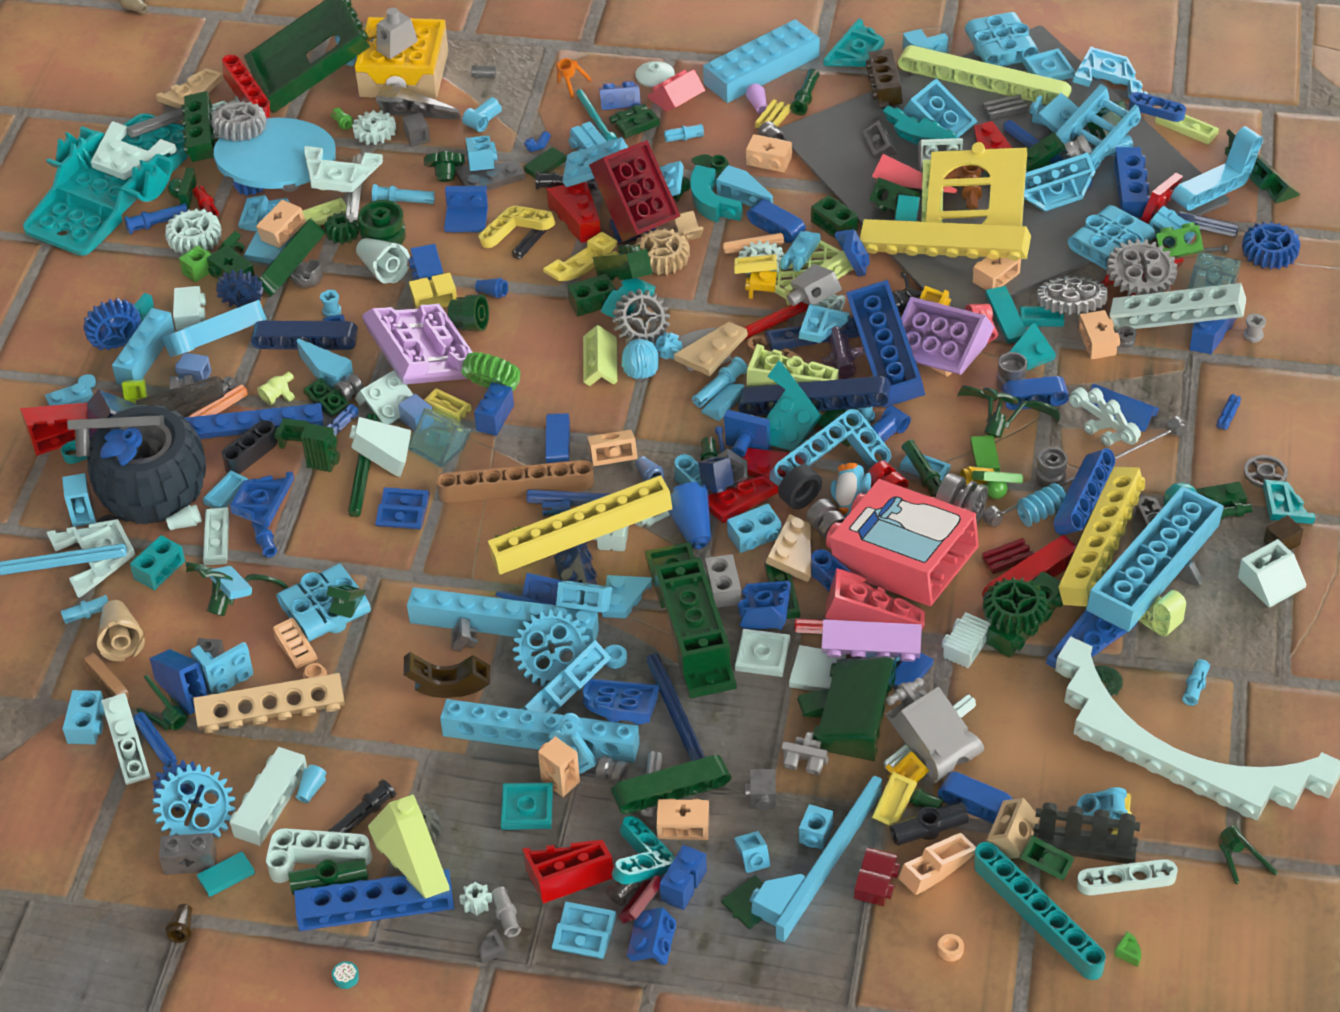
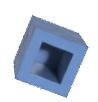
M183 353L180 361L176 363L175 372L179 378H183L185 375H193L194 385L204 387L212 372L209 357Z
M416 393L398 404L401 421L416 433L434 423L432 407Z

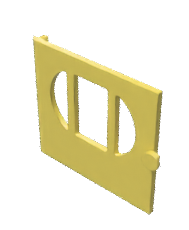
M977 142L972 146V150L932 152L926 222L942 223L941 219L987 217L982 223L983 225L1022 226L1027 148L985 149L983 143ZM965 165L981 167L990 175L987 178L944 179L952 170ZM991 185L989 209L940 211L942 187Z

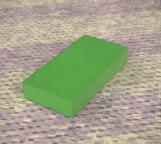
M993 435L971 437L970 443L975 467L993 468L994 472H1000Z

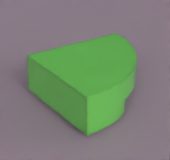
M1127 931L1115 949L1114 955L1138 967L1141 961V949L1135 936Z

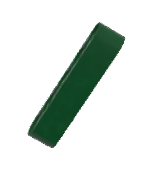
M311 218L299 229L258 278L257 281H262L263 292L269 297L275 294L326 233Z
M712 755L620 781L610 791L622 814H629L657 806L658 799L666 800L672 798L678 800L723 787L730 782L732 776L720 755Z

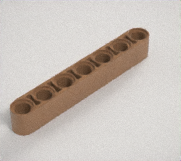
M587 460L443 473L437 478L439 499L445 503L526 496L528 490L584 491L589 490L594 485L593 465Z

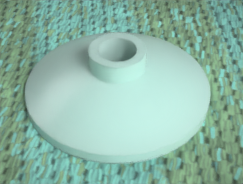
M660 61L644 63L636 70L637 81L641 85L651 88L674 76V69L669 64Z

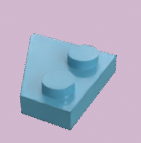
M809 304L799 332V339L821 343L849 321L850 313Z

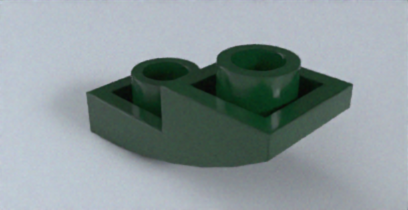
M322 378L314 381L303 390V393L314 404L321 403L322 411L331 417L349 405L337 389L332 390Z
M829 689L813 691L798 696L797 701L804 717L822 718Z

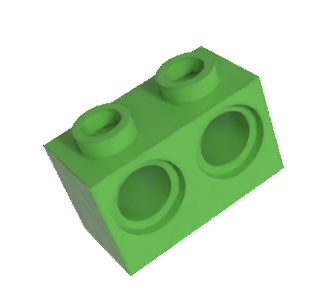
M1194 222L1183 224L1181 229L1173 230V227L1160 229L1161 233L1156 234L1159 247L1163 245L1166 238L1175 239V245L1172 248H1163V252L1170 251L1169 257L1178 258L1204 252L1199 225H1194ZM1189 233L1197 236L1196 241L1192 244H1187L1184 240L1185 236Z

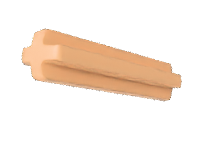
M782 233L724 242L723 251L724 254L738 253L739 251H744V246L750 247L751 242L758 244L760 240L762 244L769 241V245L776 243L779 246L784 244V237Z

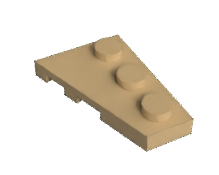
M206 68L187 78L188 82L180 86L175 84L170 87L171 91L165 94L162 92L158 93L156 99L158 102L179 109L184 104L185 95L204 91L210 93L224 80L223 75L220 72Z
M789 515L768 555L766 564L808 582L811 577V524L793 515Z

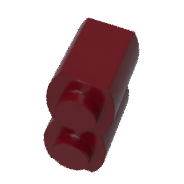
M867 847L856 881L854 899L880 906H885L886 900L892 899L895 885L891 883L893 878H898L901 863H897L898 854Z

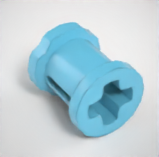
M335 290L322 292L320 300L324 306L322 308L323 315L325 317L340 315L339 294Z

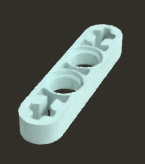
M1170 860L1089 868L1079 872L1077 888L1082 894L1098 895L1164 887L1175 882L1178 870L1176 864ZM1161 870H1165L1166 873L1169 875H1165L1164 872H1161ZM1135 872H1142L1147 878L1138 880L1134 878L1133 874ZM1117 875L1121 878V881L1119 883H1112L1107 877ZM1086 879H1089L1090 882L1093 883V884H1092V885H1088V882L1085 881V880H1086Z

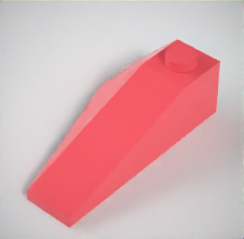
M882 154L872 177L877 179L880 177L906 188L922 190V172ZM951 186L943 187L944 193L957 194L959 191Z
M836 569L826 602L825 618L843 621L921 624L922 629L924 628V610L902 598L893 599L885 594V589L880 586L877 589L865 583L866 579L859 575Z

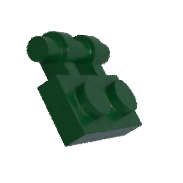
M646 104L631 106V109L624 112L622 110L618 111L615 115L609 117L610 123H615V128L624 138L660 126V119L651 109H647Z
M1240 481L1196 489L1198 494L1224 506L1220 520L1233 515L1241 517L1245 513L1253 511L1251 503L1246 504L1247 496Z

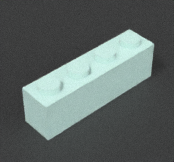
M278 747L275 753L268 758L263 772L257 775L254 786L250 792L244 795L238 811H235L231 816L230 825L235 838L261 846L301 782L303 770L307 768L305 755Z

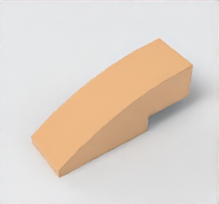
M958 833L925 848L922 856L905 863L898 879L917 895L942 881L975 854L976 847L962 833Z

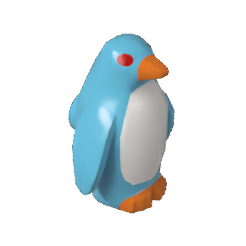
M856 463L839 465L837 482L833 480L830 486L831 494L839 504V511L845 518L850 514L853 501L860 493L867 494L871 489L870 473L864 476L863 467Z

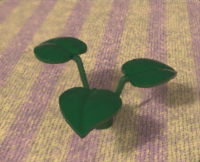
M963 385L957 397L975 396L989 401L987 425L984 433L999 439L1002 437L1004 428H1009L1010 423L1025 406L1044 412L1054 417L1057 422L1060 420V413L1054 406L1040 401L1024 400L1006 421V416L1000 413L1003 401L1018 404L1019 400L1008 393L998 392L988 387H983V390ZM998 399L996 412H993L992 415L993 401L996 402Z
M186 562V573L198 571L203 578L214 576L216 584L212 581V594L207 612L225 617L228 604L233 605L235 599H229L220 590L221 578L233 581V578L225 573L212 570L214 568L199 563ZM248 574L244 579L246 582L250 580L270 582L282 587L284 590L288 588L281 580L267 575Z

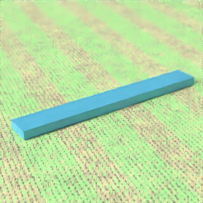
M875 775L871 778L775 923L776 939L785 942L882 794L881 778Z

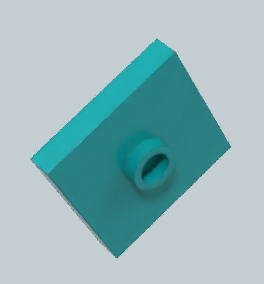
M503 783L501 830L552 829L553 783Z

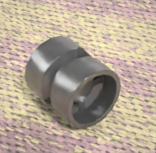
M1008 352L999 358L997 387L1000 391H1002V386L1008 381L1026 379L1027 359L1023 355L1016 352Z
M1048 447L1039 452L1036 482L1041 488L1048 487L1051 483L1059 484L1065 481L1068 458L1063 450L1056 447Z
M820 499L815 502L806 514L808 522L817 529L825 540L830 527L835 522L842 523L845 520L844 515L828 499Z

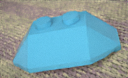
M1085 153L1027 172L1024 199L1044 212L1082 200L1096 172L1089 154Z

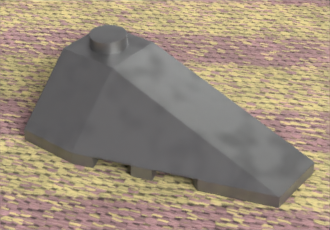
M398 84L383 85L376 96V101L383 114L390 113L391 116H409L422 113L424 118L461 120V115L457 108L401 87Z

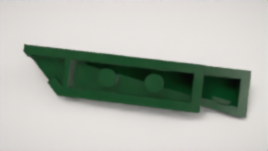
M1230 129L1226 133L1229 136L1228 147H1225V155L1227 157L1236 133ZM1260 155L1257 156L1249 178L1263 191L1266 189L1275 203L1278 204L1300 195Z

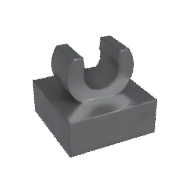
M461 617L451 630L452 650L461 652L465 645L474 648L478 643V639H474L478 630L470 627L469 619Z

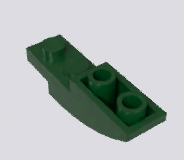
M1055 132L1027 149L1026 173L1051 165L1049 160L1066 149L1064 143ZM983 171L986 178L990 177L987 171Z

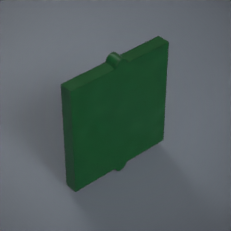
M756 875L721 900V903L733 914V918H738L749 930L762 921L761 917L751 913L752 903L750 898L756 888L760 889L764 884Z

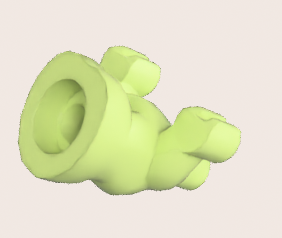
M288 371L283 376H274L269 379L266 384L257 388L261 399L270 406L275 403L276 398L280 395L288 402L292 401L295 396L289 391L288 382L294 378L293 375Z

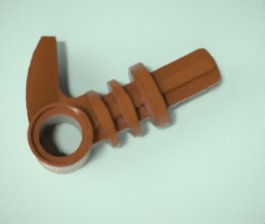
M973 165L961 166L948 173L944 179L980 178L981 167ZM981 185L962 186L961 195L966 200L967 209L974 210L978 208V200L982 197Z

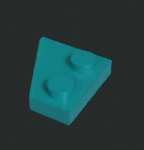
M1035 323L1027 329L1010 350V352L1020 353L1027 359V371L1050 362L1056 357V353Z

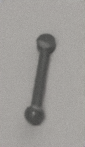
M1228 245L1204 248V252L1222 251L1227 253L1229 251Z

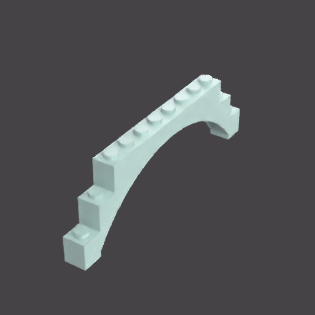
M1070 636L1058 655L1055 671L1066 678L1072 679L1066 689L1064 702L1072 708L1082 710L1076 719L1073 734L1084 741H1090L1100 746L1105 751L1113 752L1123 757L1128 762H1134L1152 773L1166 777L1175 784L1187 787L1198 795L1206 796L1221 806H1227L1244 817L1257 821L1269 799L1293 810L1305 788L1329 799L1340 779V760L1323 752L1317 758L1295 764L1272 767H1247L1217 763L1178 750L1140 727L1112 699L1094 667L1091 657L1092 646Z

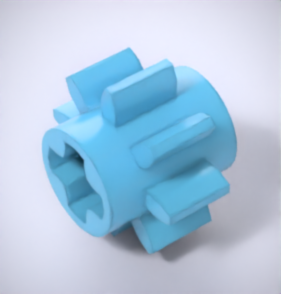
M670 332L658 337L655 347L660 352L659 357L667 360L668 358L674 359V354L682 350V341L678 340L679 335Z

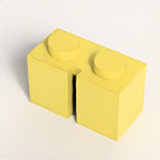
M450 273L432 276V280L423 278L409 282L411 299L415 309H418L420 305L440 304L442 308L448 307L449 302L457 297L456 288Z

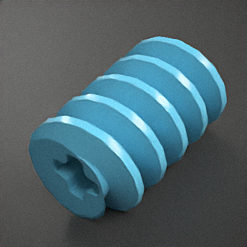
M1051 483L1048 487H1043L1041 490L1019 499L1017 511L1023 524L1026 527H1030L1032 522L1039 523L1040 518L1045 520L1047 514L1053 516L1055 511L1058 512L1066 496L1064 489L1059 484Z

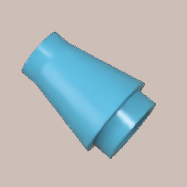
M312 764L305 768L296 798L303 803H309L311 798L325 783L326 771Z

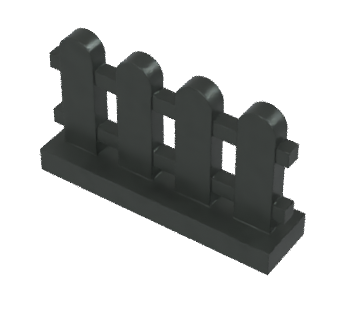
M1051 802L1044 803L1042 809L1036 808L1035 817L1040 818V824L1034 825L1033 836L1071 856L1125 864L1135 863L1138 838L1133 837L1134 831H1140L1141 822H1136V817L1133 814L1124 813L1120 816V820L1109 818L1110 814L1106 810H1096L1094 816L1083 815L1084 811L1079 806H1071L1068 808V812L1057 811V805ZM1056 820L1066 821V828L1055 826ZM1082 824L1092 825V830H1081ZM1108 827L1118 828L1117 835L1107 834Z

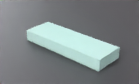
M228 507L206 509L204 565L227 564L230 515Z

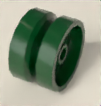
M376 200L367 203L359 211L358 222L361 240L369 238L400 245L403 244L406 239L403 210L400 205L389 200Z

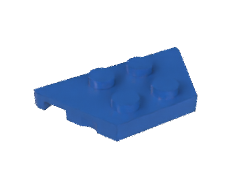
M286 472L285 478L275 480L270 475L260 479L243 481L230 504L231 513L269 527L294 481L293 472Z

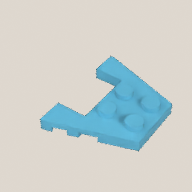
M1090 47L1072 80L1074 83L1088 87L1092 82V77L1095 79H1105L1116 85L1123 84L1127 86L1128 98L1135 92L1147 94V92H1143L1141 89L1143 86L1141 81L1136 80V72L1128 57Z

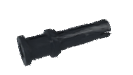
M536 171L535 188L539 190V188L564 185L562 182L564 175H559L557 172L547 174ZM595 178L588 180V187L596 189Z
M381 779L378 782V786L370 793H365L362 802L330 828L328 832L349 833L369 814L379 812L381 810L380 806L389 798L393 799L396 796L395 790L387 781Z

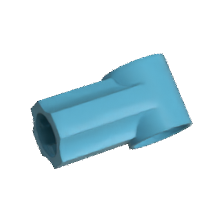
M491 97L475 110L472 108L467 109L463 114L462 122L478 132H483L488 126L489 120L502 111L501 105L497 99Z

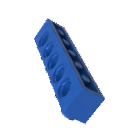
M445 869L443 872L450 890L426 899L411 885L405 875L382 877L367 881L359 880L346 884H331L325 887L305 888L294 891L299 931L454 909L449 869Z

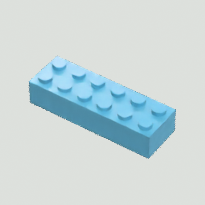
M794 19L704 64L703 84L726 103H729L745 95L750 85L760 84L762 86L819 57L820 38Z

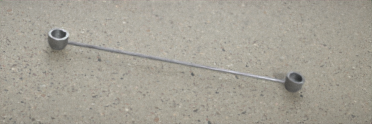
M1180 416L1171 418L1166 425L1168 431L1116 455L1115 460L1169 433L1178 437L1182 436L1187 430L1186 422ZM1075 476L1059 483V485L1063 486L1073 481ZM1017 504L1002 512L995 505H992L983 512L982 519L990 526H998L1003 520L1002 515L1017 508Z

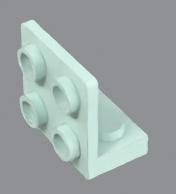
M393 370L360 390L355 400L359 406L366 402L374 414L378 416L377 418L381 423L390 425L400 418L398 404L411 397L413 393L406 384L402 383Z

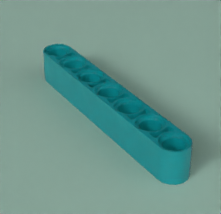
M989 842L978 844L974 855L975 871L1083 977L1089 980L1099 979L1104 972L1106 959L1104 950L994 844Z

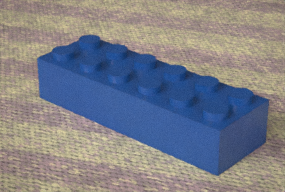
M888 280L846 292L872 376H883L890 381L889 401L882 407L885 408L924 396L925 391Z

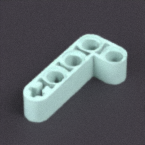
M284 828L273 833L266 856V864L271 880L276 883H283L289 880L288 874L293 871L295 863L318 864L323 860H333L336 863L365 858L367 866L372 860V853L368 838L362 834Z

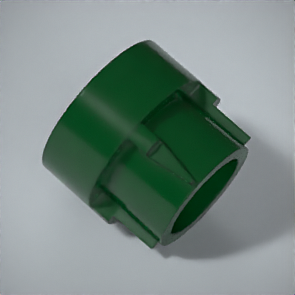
M484 295L456 297V299H452L449 302L448 317L456 329L484 331L489 321L488 301Z

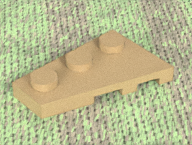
M728 322L675 353L674 359L683 365L711 376L747 337V329Z

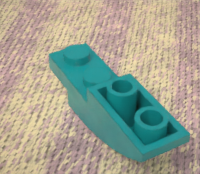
M889 105L883 110L887 121L894 125L897 136L913 144L919 145L920 140L954 139L957 137L952 130L943 129L935 120L930 121L924 117L919 122L914 117L909 118L901 109L897 107L894 109Z

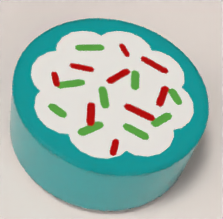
M348 961L338 963L332 970L334 984L341 989H349L355 986L359 980L357 966Z

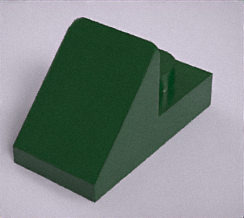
M347 584L328 586L326 595L333 597L330 612L351 618L366 590Z
M1030 835L1019 856L1020 859L1063 881L1075 860V857L1033 835Z

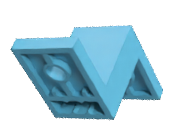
M623 138L611 139L605 143L593 145L568 154L562 181L564 185L569 187L594 179L589 164L628 148ZM681 161L660 167L671 195L680 194L684 170Z

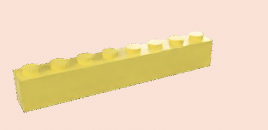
M864 219L860 240L866 251L871 254L886 252L891 255L906 253L912 256L926 254L932 257L946 255L952 258L967 256L972 259L987 257L993 260L1008 258L1009 260L1017 261L1019 259H1027L1031 235L1026 226Z
M660 475L488 541L491 558L499 575L671 510L670 491Z

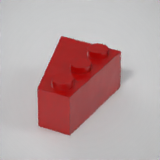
M587 181L569 187L562 185L546 188L549 209L554 210L558 214L560 221H564L567 224L570 232L581 243L588 242L589 239L601 232L600 219Z
M87 403L20 408L28 437L36 456L62 448L64 444L75 440V429L68 430L67 420L88 419Z
M603 840L570 843L571 847L555 848L554 845L546 846L545 850L531 851L530 848H522L526 871L543 904L613 879L612 870L614 867L612 856Z

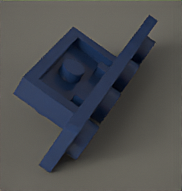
M588 541L561 551L554 556L560 580L598 585L596 581L597 573L591 563L593 557L587 548Z

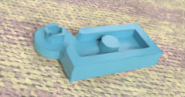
M90 374L83 375L78 379L77 384L46 394L45 397L48 405L87 403L93 396L91 388L96 384L95 377Z
M574 713L564 714L560 720L561 727L550 732L548 737L552 740L556 736L577 751L579 774L595 767L598 761L577 732L580 726L579 717Z

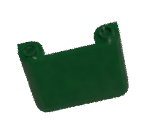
M873 656L838 659L836 663L831 665L830 677H832L820 725H815L813 740L820 741V749L826 750L829 753L875 762L878 751L876 744L880 737V727L886 707V698L891 689L894 688L896 680V657Z

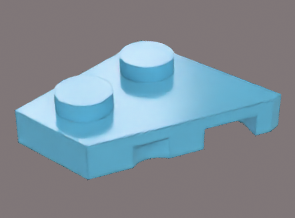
M607 575L606 586L612 587L610 610L602 612V617L627 618L632 608L642 599L644 591L652 587V577Z

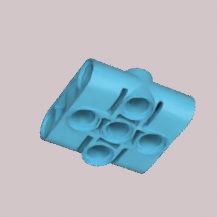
M1014 12L974 19L965 25V32L974 46V54L985 63L1002 67L1021 63L1023 57L1038 54V49L1029 35V27L1023 24Z
M1108 205L1097 215H1090L1086 218V224L1068 238V246L1073 252L1107 270V262L1110 253L1114 251V247L1119 248L1121 242L1127 245L1128 240H1131L1134 244L1136 239H1139L1141 243H1144L1145 239H1147L1149 243L1155 238V231L1147 223L1113 205Z
M340 563L320 573H307L301 578L300 583L276 594L281 608L289 619H295L308 642L328 632H342L346 628L347 623L371 612L370 604L365 595L351 618L330 612L333 597L326 595L328 586L347 584L359 588Z

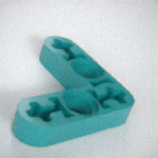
M634 816L624 817L619 832L638 854L617 860L612 870V877L619 883L631 884L666 874L675 859L674 855L639 818Z

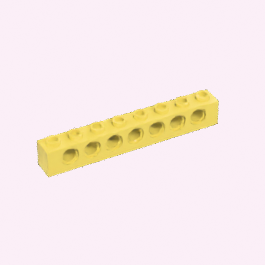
M1113 467L1059 585L1063 605L1087 606L1090 590L1106 573L1108 566L1111 565L1112 556L1119 547V540L1125 534L1126 524L1132 518L1133 508L1138 504L1139 495L1145 488V479L1141 476L1140 468Z

